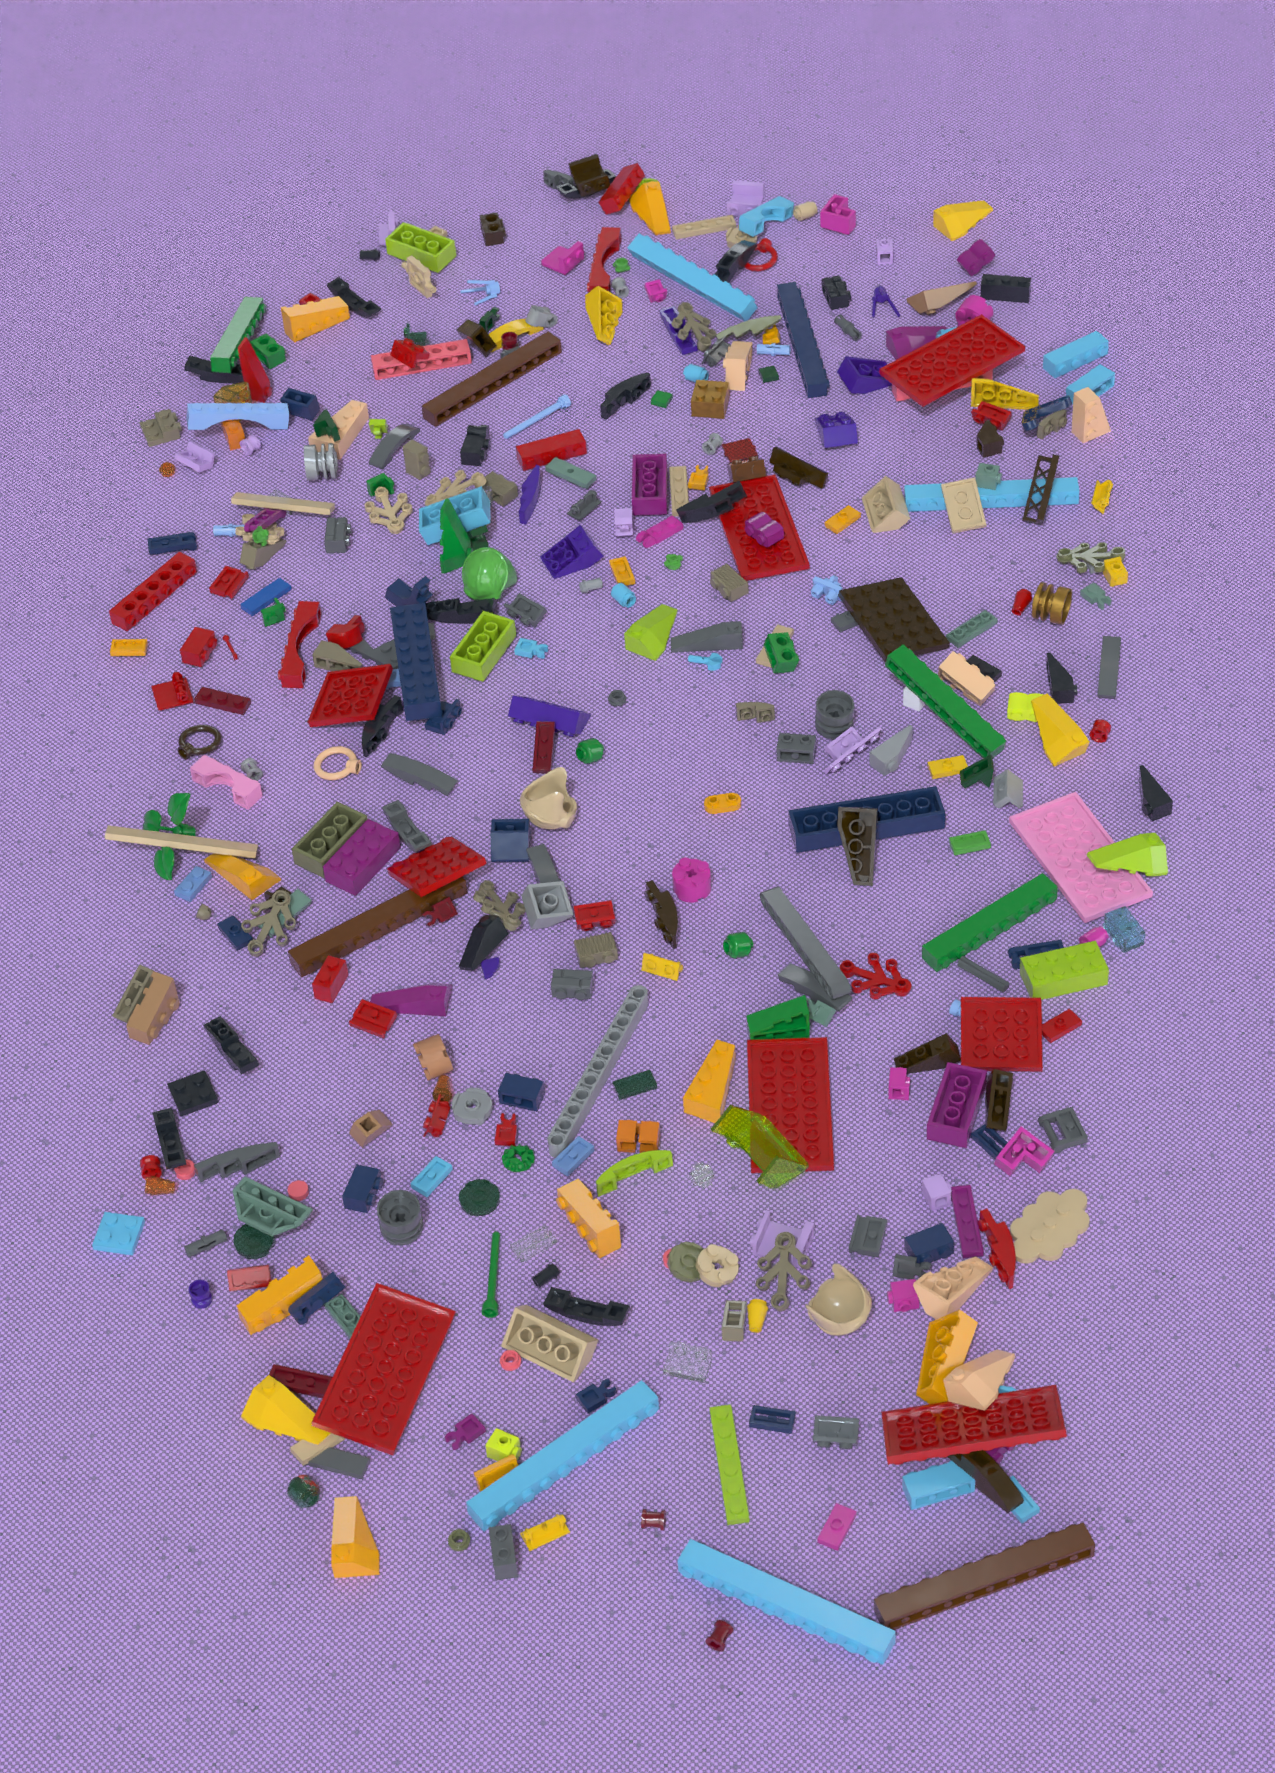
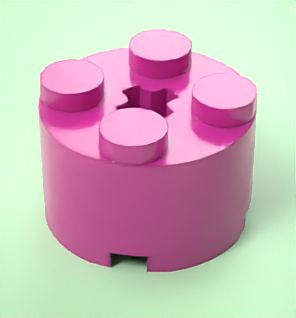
M970 295L963 301L955 313L958 322L957 326L981 314L991 320L994 314L992 306H988L984 298Z
M684 857L674 866L672 881L673 891L676 893L677 898L684 902L694 903L698 902V899L702 897L705 899L710 894L711 873L709 864L706 861Z

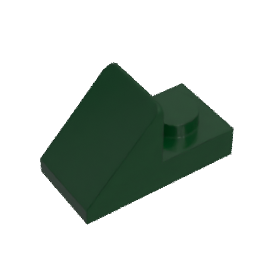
M327 409L323 410L313 424L316 436L321 437L327 434L328 437L331 436L334 442L341 440L331 415Z
M486 525L467 532L473 551L482 547H489L484 535L488 532Z
M989 755L961 770V785L967 788L981 780L989 788L994 771L993 756Z

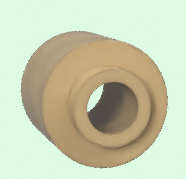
M813 201L799 204L794 207L793 215L799 221L805 220L817 213V206Z

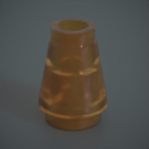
M441 1075L438 1078L432 1093L434 1101H436L439 1095H441L439 1101L449 1102L451 1100L452 1090L448 1076Z
M156 1176L146 1177L145 1194H150V1196L174 1194L175 1181Z

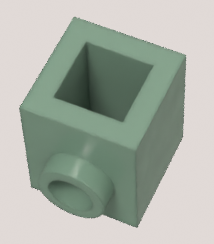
M979 463L975 479L977 487L996 490L997 485L1001 484L1002 481L1000 466Z

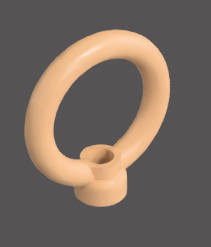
M343 746L325 749L314 761L315 773L325 780L342 779L350 773L359 774L362 767L361 760L356 758L355 753ZM345 754L349 757V760L346 762V768L339 772L327 773L321 769L322 761L330 755Z

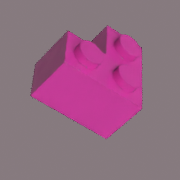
M834 194L820 211V227L849 235L856 226V210L848 209L847 197Z
M1021 1126L998 1154L994 1165L1010 1177L1022 1161L1040 1173L1051 1160L1055 1151Z

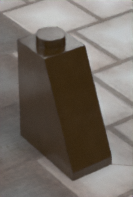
M469 319L456 330L462 339H467L468 344L485 357L497 346L481 325Z

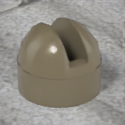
M201 904L196 918L208 920L211 916V909Z

